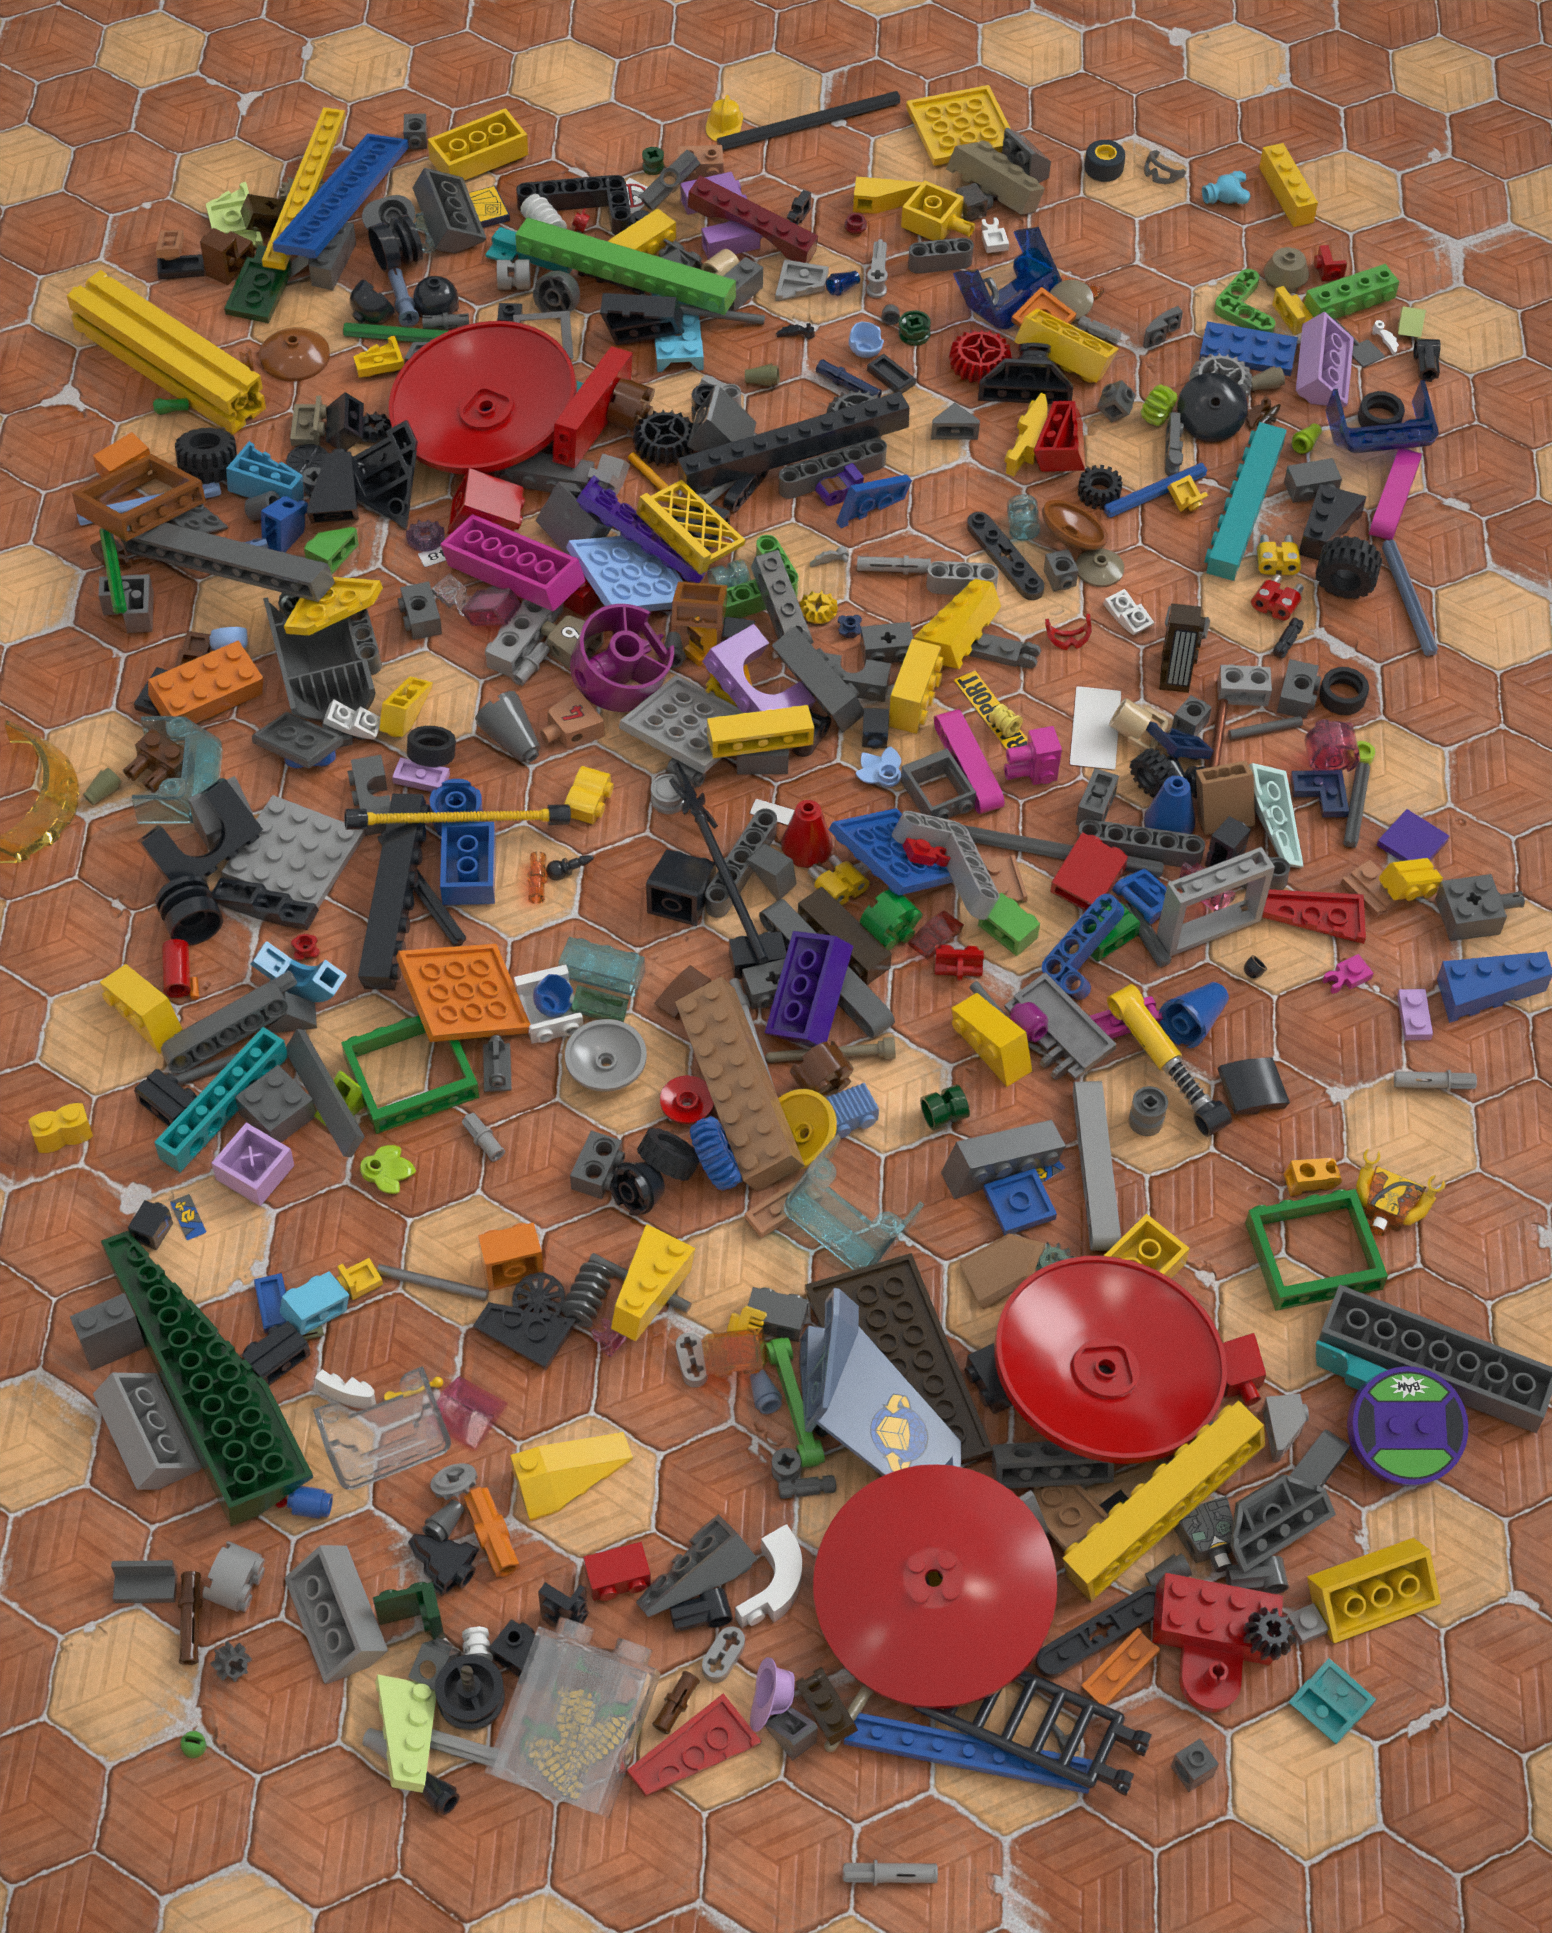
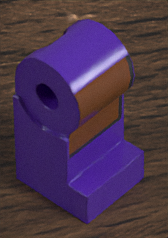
M851 463L844 467V472L822 479L817 484L815 491L827 506H832L844 502L850 486L863 483L864 477L855 465Z

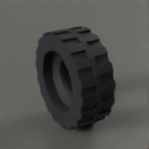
M649 1128L637 1148L638 1154L647 1164L657 1171L681 1181H688L700 1163L693 1146L677 1135L659 1128Z

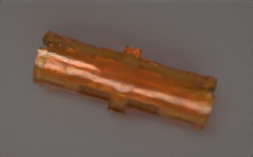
M537 852L530 854V871L527 873V882L529 883L528 901L535 904L536 894L538 895L537 904L545 901V883H547L548 875L545 872L547 856L543 852H540L539 861H537Z

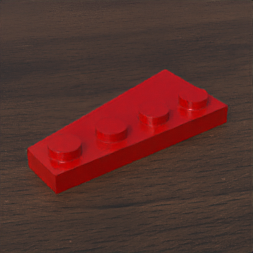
M1269 889L1262 918L1362 944L1365 943L1364 894Z
M723 1693L628 1768L626 1773L642 1794L647 1797L760 1745L762 1741Z

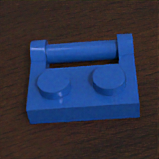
M1145 868L1119 880L1113 886L1112 891L1117 896H1123L1144 915V920L1149 924H1153L1161 917L1167 887Z

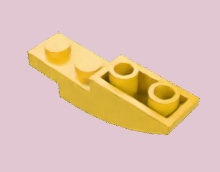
M1040 393L1036 401H1031L1027 414L1020 417L1017 424L1019 436L1015 442V447L1013 450L1009 449L1005 456L1004 462L1007 463L1006 474L1013 477L1024 462L1033 465L1036 461L1034 448L1048 413L1047 400L1043 393Z

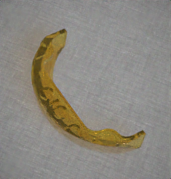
M5 720L4 726L9 742L33 745L34 751L40 757L43 767L42 787L34 806L17 825L0 835V863H20L30 859L29 855L45 846H51L60 838V833L67 825L71 824L78 808L77 798L80 795L75 769L67 756L59 748L19 725Z

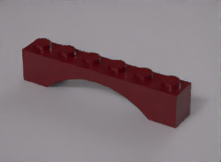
M699 175L689 190L688 208L706 217L728 219L752 229L770 241L786 258L792 261L809 263L817 250L818 235Z

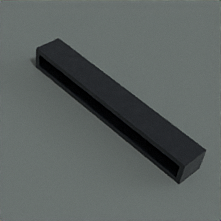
M392 793L389 815L390 813L417 814L425 812L427 814V812H431L430 805L426 804L423 794ZM424 822L386 824L358 978L364 989L395 990L397 980L401 979L402 972L396 956L399 951L406 950L404 939L405 933H409L410 930L409 911L414 908L413 889L418 886L417 867L422 863L421 845L422 842L426 841Z

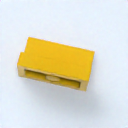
M1284 286L1275 289L1273 307L1293 335L1302 333L1303 324L1314 317L1297 294L1291 296Z

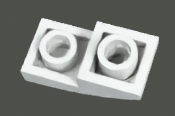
M1125 589L1106 598L1103 602L1117 622L1132 635L1154 625V621L1142 604L1136 605Z
M333 700L328 706L323 723L341 732L374 740L379 730L380 717L361 706L357 711H354Z
M323 1369L315 1377L318 1391L337 1402L368 1410H373L377 1406L374 1389L364 1381L360 1383L352 1377L345 1384L338 1375L334 1373L330 1375Z

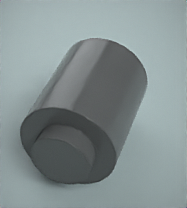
M269 491L247 499L245 502L246 515L254 522L260 521L261 510L279 500L280 496L275 491Z

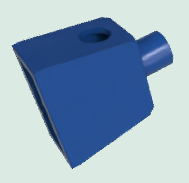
M283 496L261 510L262 539H266L268 549L285 553L304 533L307 502L304 500L297 502L287 496Z

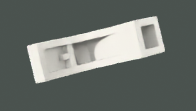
M787 1524L761 1539V1551L774 1571V1578L764 1591L735 1607V1619L741 1628L748 1624L751 1626L758 1624L765 1618V1614L769 1615L773 1623L787 1613L798 1596L802 1578V1555L797 1539Z

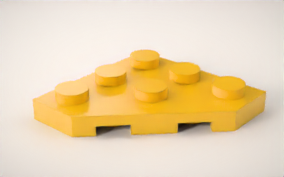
M333 577L335 583L319 602L304 598L299 599L284 625L286 634L309 636L372 606L383 589L380 580Z

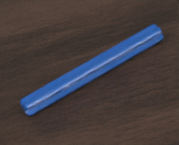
M1198 463L1105 504L1104 513L1109 518L1170 492L1167 486L1188 475L1192 477L1193 481L1206 476L1207 468L1203 463Z

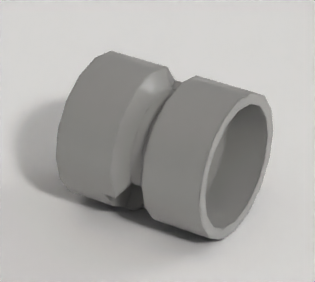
M497 260L498 290H511L513 286L517 290L530 289V260H516L515 263H512L510 260ZM514 272V278L509 277V273Z

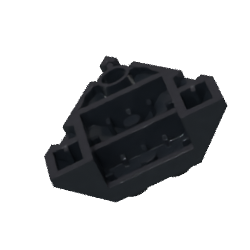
M405 420L387 430V438L352 456L357 500L407 529L418 441L409 421Z

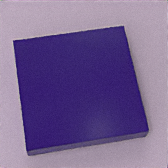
M1406 809L1381 836L1377 846L1400 861L1428 858L1431 861L1448 842L1450 836Z

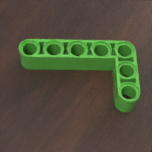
M772 535L760 536L756 542V556L779 550L797 597L799 576L780 543ZM755 579L727 588V604L723 624L725 617L740 619L767 610Z

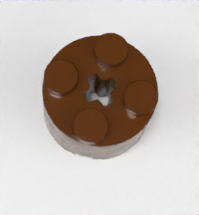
M622 378L614 389L613 394L616 395L614 402L609 403L607 421L634 432L635 425H640L639 419H644L645 414L652 415L653 406H650V402L654 397L655 389Z
M826 1041L807 1051L801 1057L804 1062L799 1067L795 1063L790 1070L791 1076L801 1089L816 1091L826 1098L832 1090L837 1089L841 1091L851 1083L849 1077L854 1068L834 1041H831V1045Z

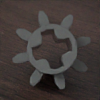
M226 1641L225 1646L214 1650L216 1653L215 1661H212L210 1664L215 1670H218L216 1675L221 1680L229 1676L236 1682L238 1677L248 1673L247 1663L252 1658L245 1653L246 1648L241 1643H238L234 1648Z

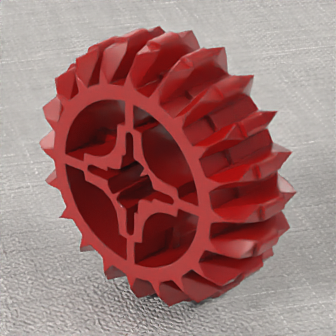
M972 329L970 334L963 332L962 336H957L956 340L952 342L949 359L951 369H954L955 375H960L961 380L968 379L969 383L976 381L979 384L980 380L1004 359H1012V355L1006 338H1000L999 333L993 335L991 330L983 332L981 329L980 332H976Z

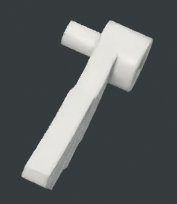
M1377 320L1372 327V334H1379L1391 353L1395 355L1399 346L1396 342L1397 338L1393 336V333L1383 330L1385 324Z

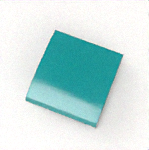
M1328 1658L1312 1678L1304 1683L1289 1703L1337 1745L1376 1702V1698Z

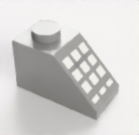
M1300 1394L1265 1398L1262 1413L1273 1462L1281 1460L1302 1433L1305 1422L1309 1420L1308 1407L1306 1404H1302Z

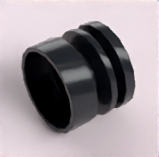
M407 214L399 216L398 219H390V227L385 222L368 227L371 249L378 265L385 273L391 269L400 268L401 259L406 265L411 264L413 261L423 260L420 236L413 221Z
M191 875L174 879L164 885L156 895V908L165 922L171 939L184 940L189 946L197 945L207 941L221 929L224 921L222 913L213 899L207 882L202 877Z

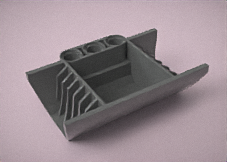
M268 597L263 598L292 714L305 719L323 722L328 706L333 700L354 711H357L360 706L368 710L376 694L371 675L381 671L382 662L367 608L309 636L286 634L284 629L288 617L277 610L269 602Z

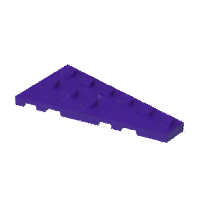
M593 475L576 500L580 503L579 506L588 513L593 512L606 526L615 527L625 539L629 541L634 540L641 545L640 547L645 553L649 555L654 554L660 558L662 564L667 568H674L682 573L681 576L686 581L700 583L706 572L699 574L636 514L634 508L627 503H619L616 493L610 488L606 490L598 485L600 480Z

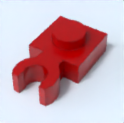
M906 838L902 845L910 862L933 866L935 863L946 867L951 859L950 856L944 855L947 851L946 848L941 846L931 847L930 843L923 839Z

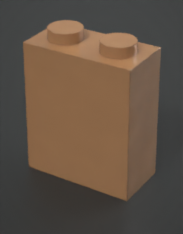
M1247 761L1196 770L1198 821L1205 835L1213 834L1229 816L1243 822L1247 827L1255 825L1254 777Z

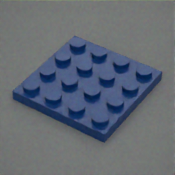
M897 808L834 821L828 829L839 843L845 845L856 859L868 866L871 872L882 879L895 894L903 895L954 882L947 867H942L935 863L933 866L909 861L902 846L903 844L897 842L892 837V832L902 816V813Z

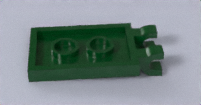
M258 245L254 258L247 257L224 307L225 314L269 323L291 275V260H289L285 270L263 267L262 258L267 247Z

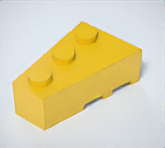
M127 964L100 981L104 990L102 997L110 1007L114 1006L120 1015L138 1031L159 1055L162 1053L161 1047L163 1043L183 1030L168 997Z
M975 993L951 1008L953 1015L952 1025L955 1031L962 1035L1006 1087L1032 1072L1026 1032L982 996Z

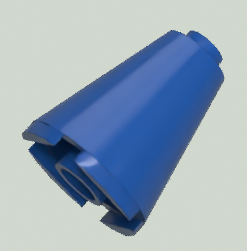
M1171 776L1166 779L1145 812V828L1186 834L1193 833L1196 819L1190 784L1184 777Z
M1211 982L1166 1001L1159 1009V1014L1161 1013L1163 1017L1160 1025L1171 1041L1177 1045L1181 1043L1189 1045L1186 1048H1194L1201 1044L1229 1001L1226 988L1217 982Z

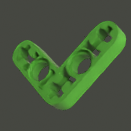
M1244 269L1217 297L1214 312L1219 317L1239 327L1274 332V318L1244 303L1257 289L1259 283L1257 271ZM1239 291L1242 295H1234L1231 292ZM1247 314L1250 318H1241L1239 315Z

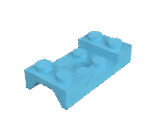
M683 315L682 335L655 338L657 372H662L671 362H691L698 370H704L699 316Z

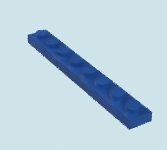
M859 1713L854 1721L858 1731L844 1738V1745L1086 1794L1089 1793L1090 1789L967 1734ZM1041 1751V1754L1057 1761L1061 1753ZM1074 1756L1070 1767L1087 1774L1093 1760Z

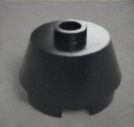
M646 1161L624 1162L612 1172L614 1183L610 1184L611 1194L618 1206L623 1204L630 1210L629 1215L637 1216L650 1212L664 1194L665 1183L662 1174L647 1164Z

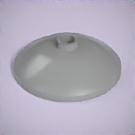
M612 1019L595 1020L581 1026L571 1035L565 1048L566 1067L573 1079L588 1089L602 1092L619 1090L633 1083L643 1072L647 1059L645 1042L637 1030L624 1022ZM605 1063L610 1064V1066H602V1065L605 1064Z

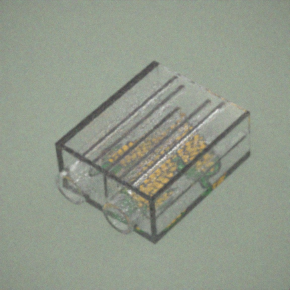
M560 1617L555 1632L538 1626L485 1773L610 1818L661 1673L656 1668L647 1666L653 1650L631 1641L617 1638L611 1653L589 1645L594 1633L593 1628Z

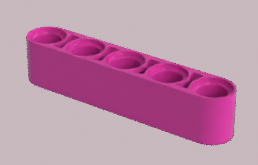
M1401 447L1398 448L1375 512L1369 535L1393 540L1418 470L1422 453Z
M956 709L935 715L934 726L944 748L949 750L976 791L975 810L977 813L982 814L1004 807L1005 801L1001 788L961 710Z

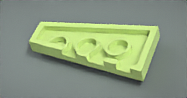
M377 1674L375 1685L376 1691L379 1693L380 1700L378 1704L383 1718L382 1730L387 1744L386 1755L391 1787L423 1793L436 1703L435 1690L426 1684Z

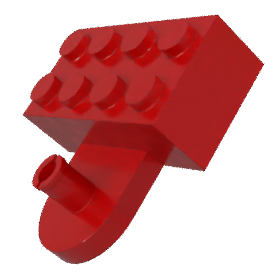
M1170 1573L1163 1575L1156 1585L1152 1643L1181 1648L1179 1685L1184 1697L1192 1706L1210 1713L1227 1709L1237 1699L1241 1691L1243 1660L1264 1665H1270L1273 1662L1270 1656L1265 1660H1261L1259 1651L1250 1653L1252 1644L1243 1643L1244 1637L1247 1635L1243 1631V1626L1248 1622V1617L1252 1612L1258 1613L1260 1608L1266 1607L1269 1612L1273 1608H1278V1614L1282 1617L1283 1596Z

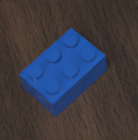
M494 822L442 823L440 873L442 904H495L496 835Z

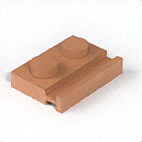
M1011 855L1010 858L997 857L983 860L999 894L1003 893L1006 897L1012 898L1016 902H1027L1028 896L1015 855Z
M1369 860L1353 870L1349 876H1344L1341 885L1351 894H1364V907L1377 918L1382 912L1388 911L1404 899H1392L1387 892L1388 888L1385 889L1379 881L1382 871Z

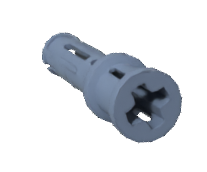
M395 268L397 273L395 275L394 270L391 269L388 272V277L396 298L394 306L399 313V322L405 327L414 326L419 321V314L414 309V299L408 294L402 271L399 268Z

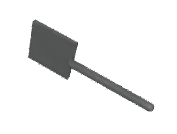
M1333 319V320H1334L1335 322H1337L1346 332H1348L1336 319ZM1354 338L1352 357L1363 368L1385 357L1369 339L1359 343Z

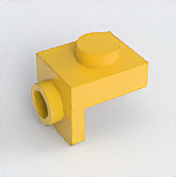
M1190 475L1167 486L1180 512L1188 508L1190 511L1198 509L1203 505L1202 501L1208 497L1206 492L1200 494Z
M370 1258L348 1269L343 1264L337 1266L339 1276L336 1277V1280L349 1293L352 1300L383 1285L382 1278Z

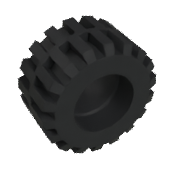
M198 428L183 433L181 437L177 438L175 443L177 468L200 479L203 484L227 480L226 468L237 456L236 441L231 433L219 428Z
M1335 537L1333 540L1327 541L1326 545L1322 547L1316 569V580L1319 581V585L1322 588H1325L1326 592L1333 593L1337 597L1359 599L1360 596H1368V593H1372L1377 584L1382 564L1380 552L1376 550L1374 545H1370L1368 541L1360 540L1358 537Z

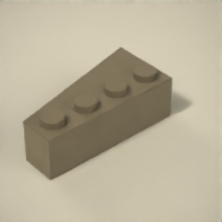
M987 141L955 146L946 168L951 173L958 171L963 174L962 179L968 183L971 181L978 183L982 186L980 190L984 193L998 195V201L1021 215L1036 212L1045 190L1038 183L1037 179L1028 176L1020 166L1010 162L1006 155L997 152Z

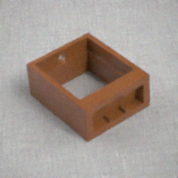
M678 582L672 601L671 625L722 629L726 612L728 585ZM699 616L700 620L697 621L694 617Z

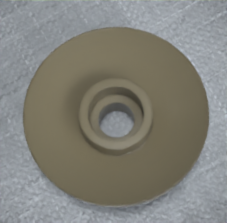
M1108 549L1087 550L1076 561V566L1079 570L1078 576L1082 581L1091 586L1108 587L1120 581L1124 574L1122 559Z

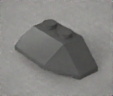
M1281 1474L1236 1502L1230 1546L1241 1572L1245 1573L1334 1517L1336 1513L1326 1489Z

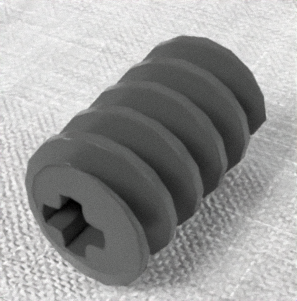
M583 1263L575 1277V1282L571 1285V1292L567 1294L566 1301L562 1304L561 1310L567 1318L576 1319L577 1325L581 1327H592L593 1321L590 1318H596L598 1312L595 1309L602 1307V1302L599 1299H605L607 1296L604 1290H608L611 1287V1283L607 1279L614 1277L612 1272L597 1263Z

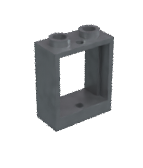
M569 311L513 315V321L511 322L520 323V321L560 318L562 347L570 359L574 358Z

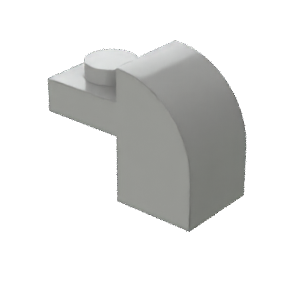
M602 453L598 468L590 467L587 477L591 479L595 475L600 480L598 482L600 487L606 490L610 488L617 496L624 484L630 464L625 460Z

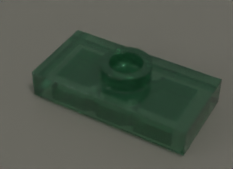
M577 985L571 1012L582 1013V1015L599 1020L612 1019L624 1022L629 999Z

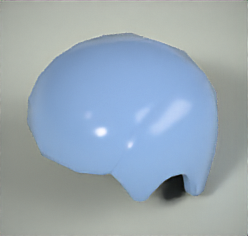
M859 322L852 327L848 343L855 355L861 358H872L880 353L884 340L881 339V329L878 326L869 322Z
M225 627L212 630L210 636L211 649L215 651L238 640L245 649L248 645L247 629L243 627Z

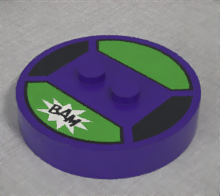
M1405 1366L1381 1372L1370 1378L1360 1387L1350 1404L1347 1417V1431L1354 1454L1371 1474L1390 1484L1416 1486L1441 1478L1457 1464L1465 1450L1468 1439V1418L1461 1398L1446 1380L1429 1370Z

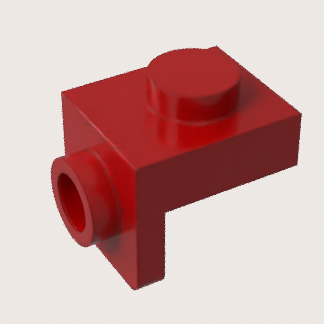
M1329 245L1319 246L1318 255L1314 256V267L1318 269L1321 281H1335L1344 278L1347 262L1346 260L1333 261Z

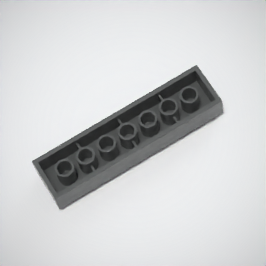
M1340 1284L1318 1339L1321 1342L1387 1370L1405 1366L1429 1370L1442 1377L1455 1389L1463 1405L1534 1433H1537L1544 1420L1552 1396L1551 1366Z

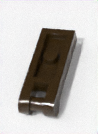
M819 1667L813 1671L814 1674L805 1680L802 1677L796 1680L795 1684L832 1746L855 1733L858 1729L823 1668ZM819 1685L822 1686V1688H820L819 1690L811 1693L812 1689L818 1687Z

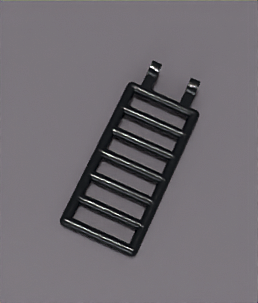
M1025 1670L1015 1679L1024 1683L1025 1686L1001 1735L985 1729L984 1726L1002 1690L983 1700L973 1722L955 1715L959 1707L945 1708L944 1710L913 1707L918 1713L1084 1787L1093 1788L1097 1780L1112 1786L1116 1792L1127 1796L1134 1773L1123 1769L1117 1770L1105 1765L1114 1743L1117 1741L1129 1746L1132 1751L1144 1757L1152 1734L1146 1731H1135L1124 1726L1125 1716L1123 1713ZM1038 1689L1054 1697L1028 1748L1012 1741ZM1068 1702L1082 1710L1057 1761L1041 1754V1751L1064 1703ZM1093 1714L1111 1722L1086 1774L1070 1767V1763Z

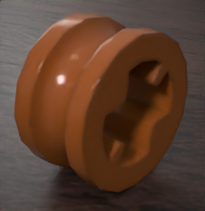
M251 350L246 354L239 352L241 363L249 367L251 371H254Z

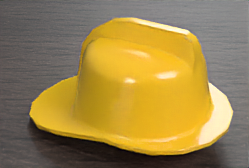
M726 95L725 99L715 101L708 115L706 134L716 142L719 137L738 133L741 130L743 113L740 111L737 102L731 100L729 95Z

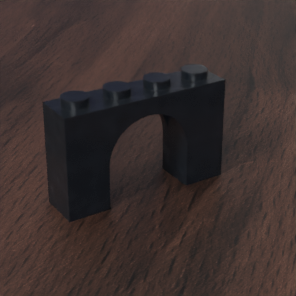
M218 779L200 793L218 817L221 826L219 841L211 851L200 856L186 855L177 847L164 828L159 825L137 840L168 883L182 876L193 875L201 877L204 875L207 877L218 869L217 864L222 860L229 861L239 853L237 849L243 844L250 845L260 837L258 833L263 828L226 779Z

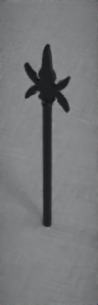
M676 762L673 766L680 785L674 778L670 779L669 782L676 793L684 800L682 803L683 814L685 815L691 809L690 812L695 817V822L701 831L759 963H766L769 957L708 822L714 829L718 827V824L703 807L706 802L704 793L702 792L698 798L696 797L697 794L690 785L682 767Z

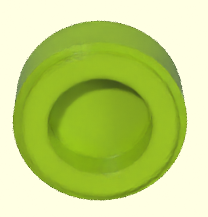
M1357 741L1351 745L1349 759L1353 764L1357 765L1359 762L1370 765L1373 762L1375 748L1370 743Z

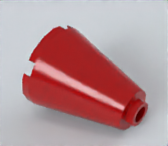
M803 800L797 804L781 839V849L787 857L793 859L795 866L811 868L813 864L826 862L831 855L833 842L820 805L813 800Z

